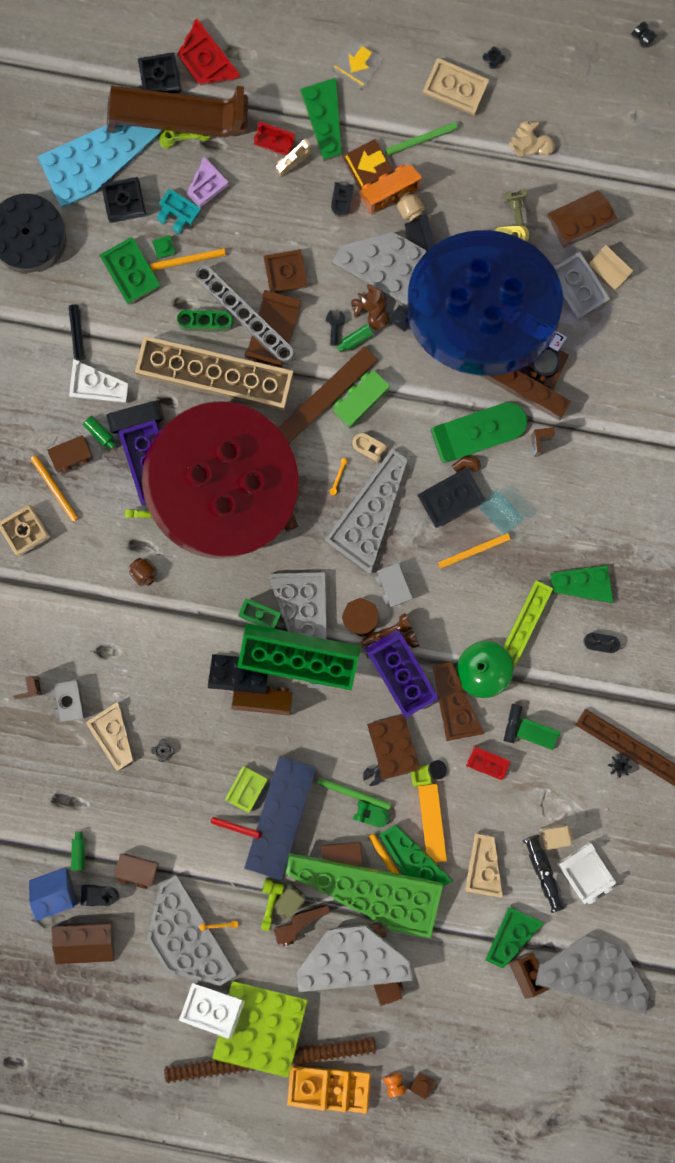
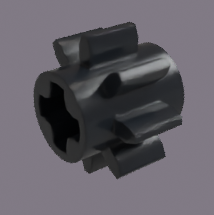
M619 754L618 759L612 756V764H607V766L612 768L610 774L616 772L617 778H621L622 773L628 776L627 770L632 768L627 763L630 758L624 760L622 759V754ZM617 762L624 763L622 765L623 770L616 769L618 767Z

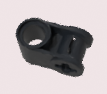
M81 885V906H110L118 900L119 893L114 887ZM108 892L111 896H113V898H111L109 901L108 897H105V894H107Z

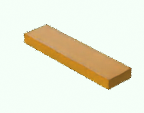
M437 784L418 786L426 853L435 862L447 861Z

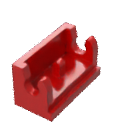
M259 121L257 133L254 135V145L287 156L292 151L295 133Z
M473 746L466 766L502 781L511 761Z

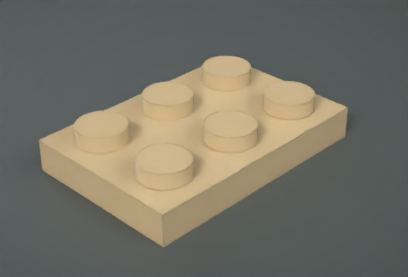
M437 58L422 94L474 116L489 83V79Z

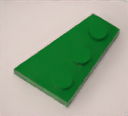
M608 565L550 573L553 593L613 604Z

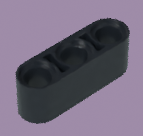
M159 400L114 411L106 415L111 434L119 433L118 431L152 420L156 422L164 420Z

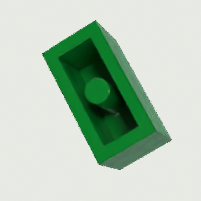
M245 598L238 617L259 626L276 629L282 614Z

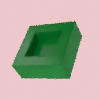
M170 235L152 240L158 260L176 255Z

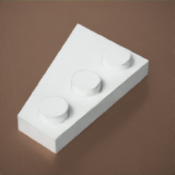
M73 359L70 398L127 404L128 383Z

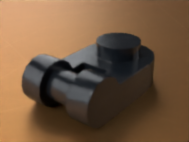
M335 182L331 210L335 216L343 217L349 213L354 185L348 184L346 186L341 185L340 182ZM339 192L347 193L346 197L339 196Z

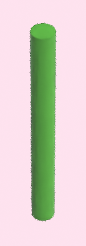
M453 122L386 148V153L389 156L458 129L457 123Z
M318 777L317 785L389 811L391 805L389 802Z

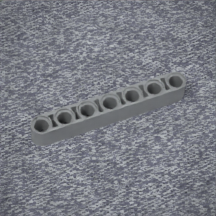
M201 265L196 269L195 276L198 283L278 361H282L283 364H289L293 361L294 352L292 347L210 267ZM203 272L209 273L207 279H201L200 275ZM216 285H221L223 289L220 292L213 291ZM234 298L236 303L230 306L226 304L227 300ZM243 311H248L250 314L247 318L243 319L240 317ZM256 324L263 325V329L259 332L254 331L253 327ZM270 337L277 339L273 345H269L266 342ZM283 350H288L290 355L287 358H282L280 353Z

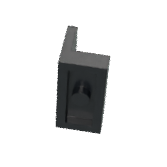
M427 214L420 215L419 220L405 223L408 241L426 250L427 257L436 255L437 250Z

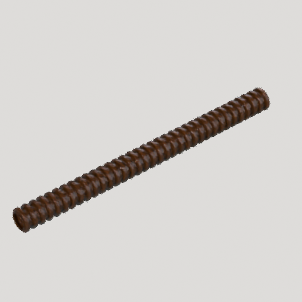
M371 1036L370 1039L364 1037L363 1040L358 1038L356 1041L355 1039H352V1041L346 1040V1042L342 1040L340 1043L335 1041L334 1044L329 1042L328 1045L322 1043L321 1046L316 1044L314 1047L313 1045H310L308 1048L307 1046H304V1048L298 1047L295 1050L292 1064L297 1065V1063H300L302 1065L303 1062L309 1064V1061L315 1063V1060L321 1062L322 1059L327 1061L329 1058L333 1060V1058L339 1059V1057L345 1058V1056L350 1058L351 1055L357 1057V1054L363 1056L364 1053L369 1055L371 1052L376 1054L375 1038ZM214 1059V1061L208 1060L207 1062L203 1060L201 1063L196 1061L195 1064L190 1062L189 1065L184 1063L182 1066L178 1064L176 1067L174 1065H171V1067L165 1066L164 1073L166 1082L170 1084V1081L176 1083L177 1080L182 1082L183 1079L188 1081L190 1078L191 1080L195 1078L200 1079L201 1077L207 1078V1076L211 1078L213 1075L218 1077L219 1074L224 1076L225 1073L231 1075L232 1072L237 1074V1072L243 1073V1071L249 1072V1070L253 1072L255 1070Z

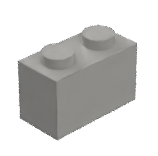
M399 563L376 572L378 575L375 576L378 587L382 586L385 593L382 594L385 605L389 604L390 608L413 599Z

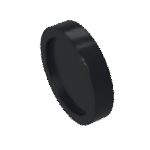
M435 760L429 764L428 773L431 778L439 780L445 777L447 767L444 762Z

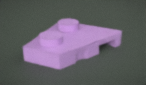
M204 157L198 172L194 176L193 183H191L187 191V195L201 208L224 190L229 182Z

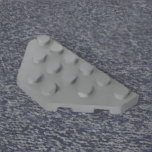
M394 232L342 245L332 261L333 265L381 290L386 295L428 319H431L440 303L426 250Z
M175 875L159 886L147 941L166 973L221 986L237 976V973L211 930L201 931L199 929L200 924H206L180 879Z
M368 925L327 930L296 972L299 992L413 980L411 960L397 951L383 937L381 938Z
M584 936L548 961L539 965L536 985L642 1014L646 1013L649 993L622 946Z

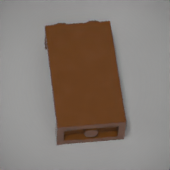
M264 289L263 301L258 315L289 344L301 307V300ZM256 324L254 327L256 332L263 329L261 324ZM253 336L251 337L248 350L245 351V358L249 361L261 362L266 365L282 368V361H278ZM270 337L266 343L273 345L277 339ZM283 350L280 353L282 358H285L287 350Z

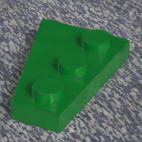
M508 906L485 957V961L504 968L544 922Z

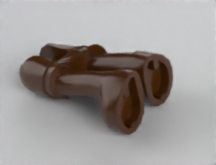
M406 613L399 616V622L394 626L363 638L361 646L371 645L397 629L400 633L411 630L412 627ZM414 631L403 635L406 643L412 648L420 646Z

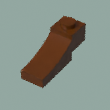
M328 904L296 913L291 918L292 923L275 927L274 933L277 944H282L283 947L294 944L293 940H297L296 935L302 928L317 918L330 914Z

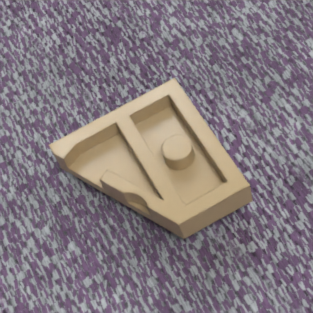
M304 139L286 157L281 158L277 162L276 172L280 177L311 155L310 143Z

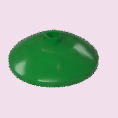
M480 641L470 645L463 651L457 663V676L462 688L478 698H491L499 695L508 687L513 677L514 666L510 654L504 647L492 641ZM481 664L485 665L483 670H479Z

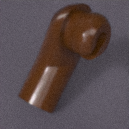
M468 456L461 458L451 465L456 473L465 467L471 468L473 471H478L481 468L479 459Z

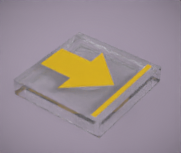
M352 38L331 68V71L363 91L383 62V58Z

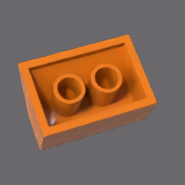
M403 164L397 167L392 174L386 173L378 178L379 181L373 184L369 182L362 186L360 197L370 215L398 201L401 195L407 192L411 194L420 189L422 177L411 164L407 166Z

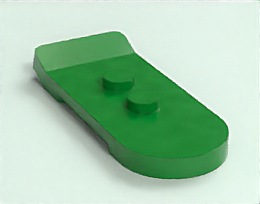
M506 402L436 425L431 429V434L441 462L448 463L519 438L526 429L527 417L520 406Z

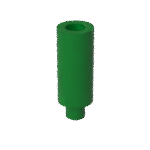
M365 324L341 339V344L336 346L340 353L344 350L348 352L371 338L373 333L369 326Z
M92 415L84 421L82 425L104 447L107 445L110 449H113L116 446V443L112 440L114 437Z
M75 831V839H71V870L75 871L85 870L86 839H82V831Z

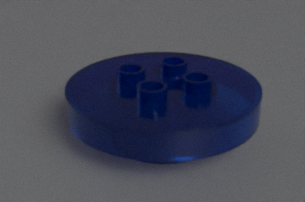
M467 231L440 241L431 247L418 261L408 286L407 315L416 340L430 356L441 364L471 375H501L516 371L532 363L546 351L553 341L559 327L563 308L561 282L548 258L527 241L499 231Z

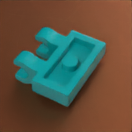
M169 188L159 202L162 210L156 218L159 223L164 225L170 213L176 216L178 220L172 228L179 235L186 223L190 226L201 212V208Z

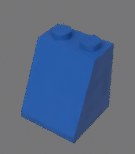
M66 867L29 880V904L35 921L74 908L79 904Z

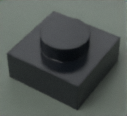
M399 305L388 322L404 332L415 315Z

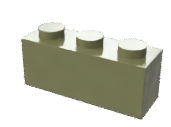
M290 883L276 901V912L283 918L288 916L291 919L304 902L306 894Z

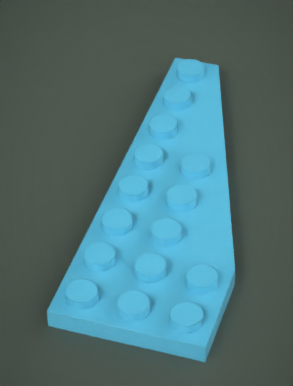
M106 125L37 156L61 209L96 194L101 189L102 183L109 182L120 169L129 164L163 130L119 125V127H115L113 134L106 133Z

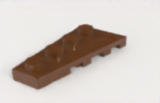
M452 663L432 665L446 741L485 734L461 686Z

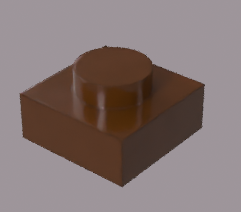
M418 1072L409 1090L426 1100L436 1082Z

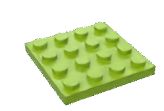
M232 981L228 996L245 1001L232 1040L218 1035L212 1059L289 1078L308 1000Z

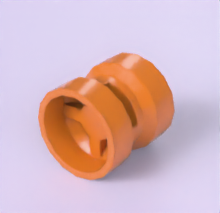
M401 1072L383 1077L384 1084L388 1088L387 1095L389 1098L400 1096L407 1092L405 1085L402 1084L403 1077Z

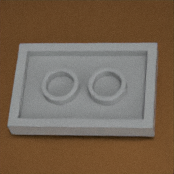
M580 251L547 271L577 320L610 300Z

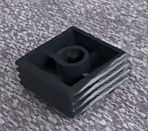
M174 52L138 58L143 90L165 93L181 92ZM158 72H161L162 78L157 77Z
M138 177L101 184L107 218L110 223L146 216ZM123 196H125V198L128 199L124 204H122V202H119L122 200Z

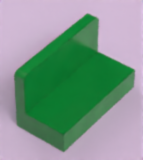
M522 718L516 737L553 750L557 737L560 736L561 732Z

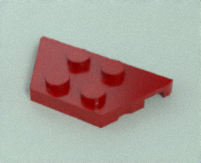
M196 18L185 38L184 44L177 53L179 59L200 86L239 79L240 74Z

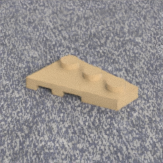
M116 702L86 722V725L116 771L134 761L119 702Z

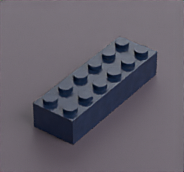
M279 756L256 828L257 831L262 832L261 839L253 838L244 869L279 880L282 879L316 767Z

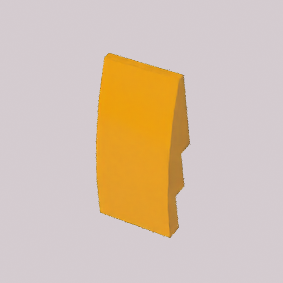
M292 1065L287 1105L323 1111L327 1109L341 1112L368 1113L371 1073Z

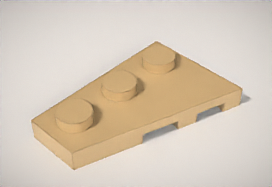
M475 833L464 891L503 898L495 839L493 836Z

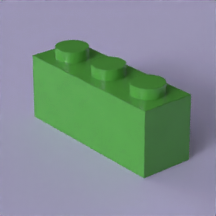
M374 370L371 373H365L360 379L362 382L357 387L355 385L352 386L347 392L348 396L344 400L342 398L339 399L333 406L335 408L333 413L349 429L390 389V385Z

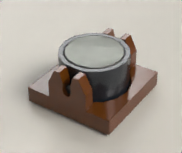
M535 339L520 372L553 390L569 354L561 351V349L556 351Z

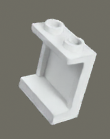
M590 842L557 863L584 904L595 902L599 894L610 892L615 888L613 885L617 883Z

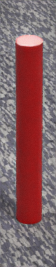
M216 817L211 819V824L256 839H261L262 832Z

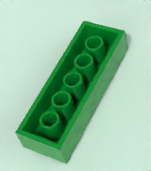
M246 623L237 668L352 691L361 646Z

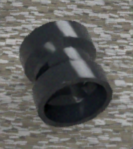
M645 21L640 23L631 32L632 37L639 40L642 48L648 46L657 37V34L648 28L649 25Z

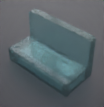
M497 490L479 506V509L503 534H506L523 518Z

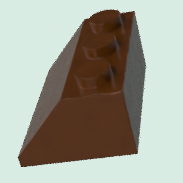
M599 190L547 213L563 248L613 225L617 220L609 201Z
M270 686L266 687V694L234 691L231 709L290 715L293 692H289V688L278 687L277 691L270 690Z
M113 922L63 924L51 927L52 948L56 964L114 961Z

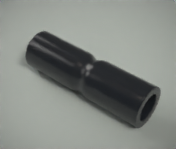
M511 705L503 741L515 743L523 706Z

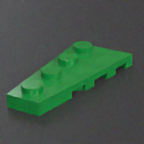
M335 77L300 89L323 161L341 156Z
M398 824L379 834L404 875L441 882L443 887L453 882V879Z

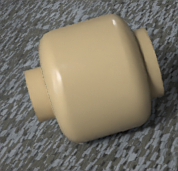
M407 192L399 197L400 201L397 203V209L404 220L412 222L419 219L420 215H423L422 212L425 207L417 194Z

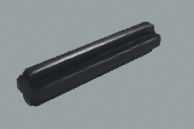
M72 304L68 308L74 359L84 360L80 310L78 304Z

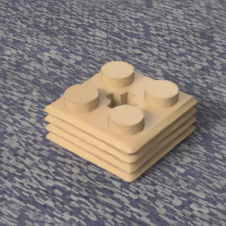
M29 504L0 521V530L18 557L50 538L35 510ZM22 526L28 528L26 535L19 533L22 531Z

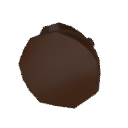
M363 598L347 603L342 620L349 631L358 636H368L378 625L379 613L374 603Z

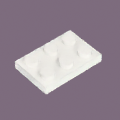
M192 983L179 1021L232 1040L245 1001Z

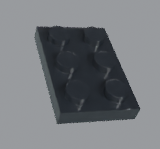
M467 467L417 494L435 529L486 501Z
M212 654L208 679L209 689L266 694L268 674L237 668L238 656Z

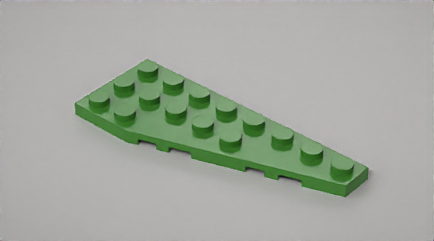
M293 853L289 854L286 868L287 875L317 888L319 892L332 896L334 900L358 913L362 912L371 917V920L386 925L392 931L431 938L443 883Z

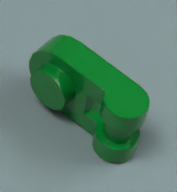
M358 801V810L354 814L353 820L375 827H383L388 823L389 815L385 809ZM366 809L371 811L369 818L364 817Z

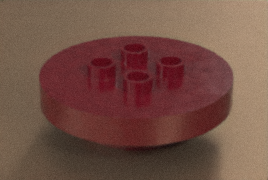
M218 401L193 406L171 419L162 427L147 451L143 466L142 483L148 510L166 537L180 548L192 554L212 559H228L262 548L282 531L289 521L297 501L299 478L293 451L282 432L274 423L250 407L233 402Z

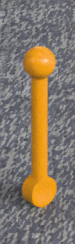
M347 458L341 459V467L333 488L329 491L332 496L337 494L336 488L343 469L348 464Z
M235 920L231 921V923L206 925L202 923L199 929L205 931L210 928H237L239 924Z

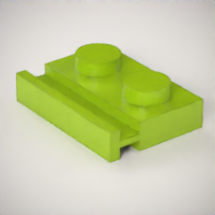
M243 766L225 800L250 813L268 779Z

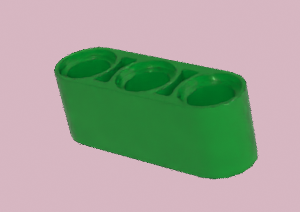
M183 310L177 315L178 325L185 331L227 332L233 326L231 315L225 311ZM183 317H190L191 321L189 324L181 323ZM203 317H208L210 322L207 325H202L200 320ZM221 318L229 319L227 325L222 326L219 324Z

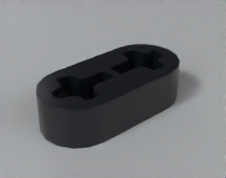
M589 633L583 639L584 646L593 651L615 653L620 648L619 639L610 635ZM594 636V640L600 641V644H593V647H591L587 639ZM612 639L616 647L609 650V646L603 645V642H610Z

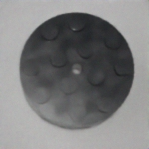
M27 193L17 194L0 203V261L9 269L25 274L37 271L42 272L54 265L64 252L67 241L65 223L56 207L41 196Z

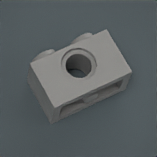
M79 680L54 684L52 697L53 700L57 701V708H55L56 719H60V722L84 719L85 713ZM66 696L72 698V705L70 707H65L63 704V699Z

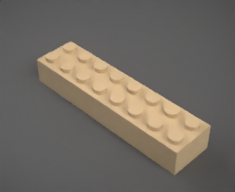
M148 336L143 337L135 369L137 377L284 412L293 379V371Z

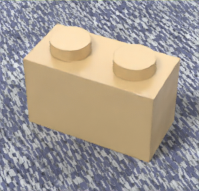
M560 824L540 828L543 845L546 849L571 845L573 833L572 829H569L567 825Z

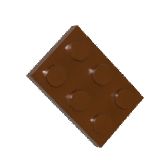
M403 714L367 724L382 780L420 770L406 718Z

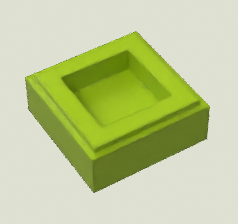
M429 765L419 766V771L411 773L413 787L432 784L431 776L428 773Z

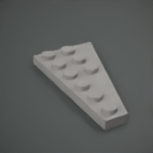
M393 448L324 540L369 574H371L408 460Z
M325 573L268 574L288 632L327 639ZM307 682L308 688H328L326 685Z

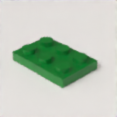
M133 237L126 239L99 255L127 305L161 287Z

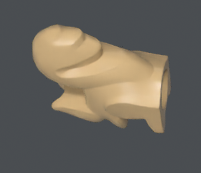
M522 122L520 128L515 132L518 139L513 137L508 145L517 156H532L536 153L547 156L554 151L555 144L550 136L542 135L537 138L533 132L538 127L539 122Z

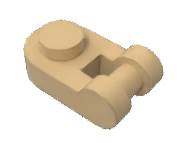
M364 433L355 435L352 441L355 451L378 464L381 460L380 456L388 448L385 444ZM371 445L376 447L374 453L369 451Z

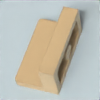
M607 245L588 264L613 290H616L633 272Z

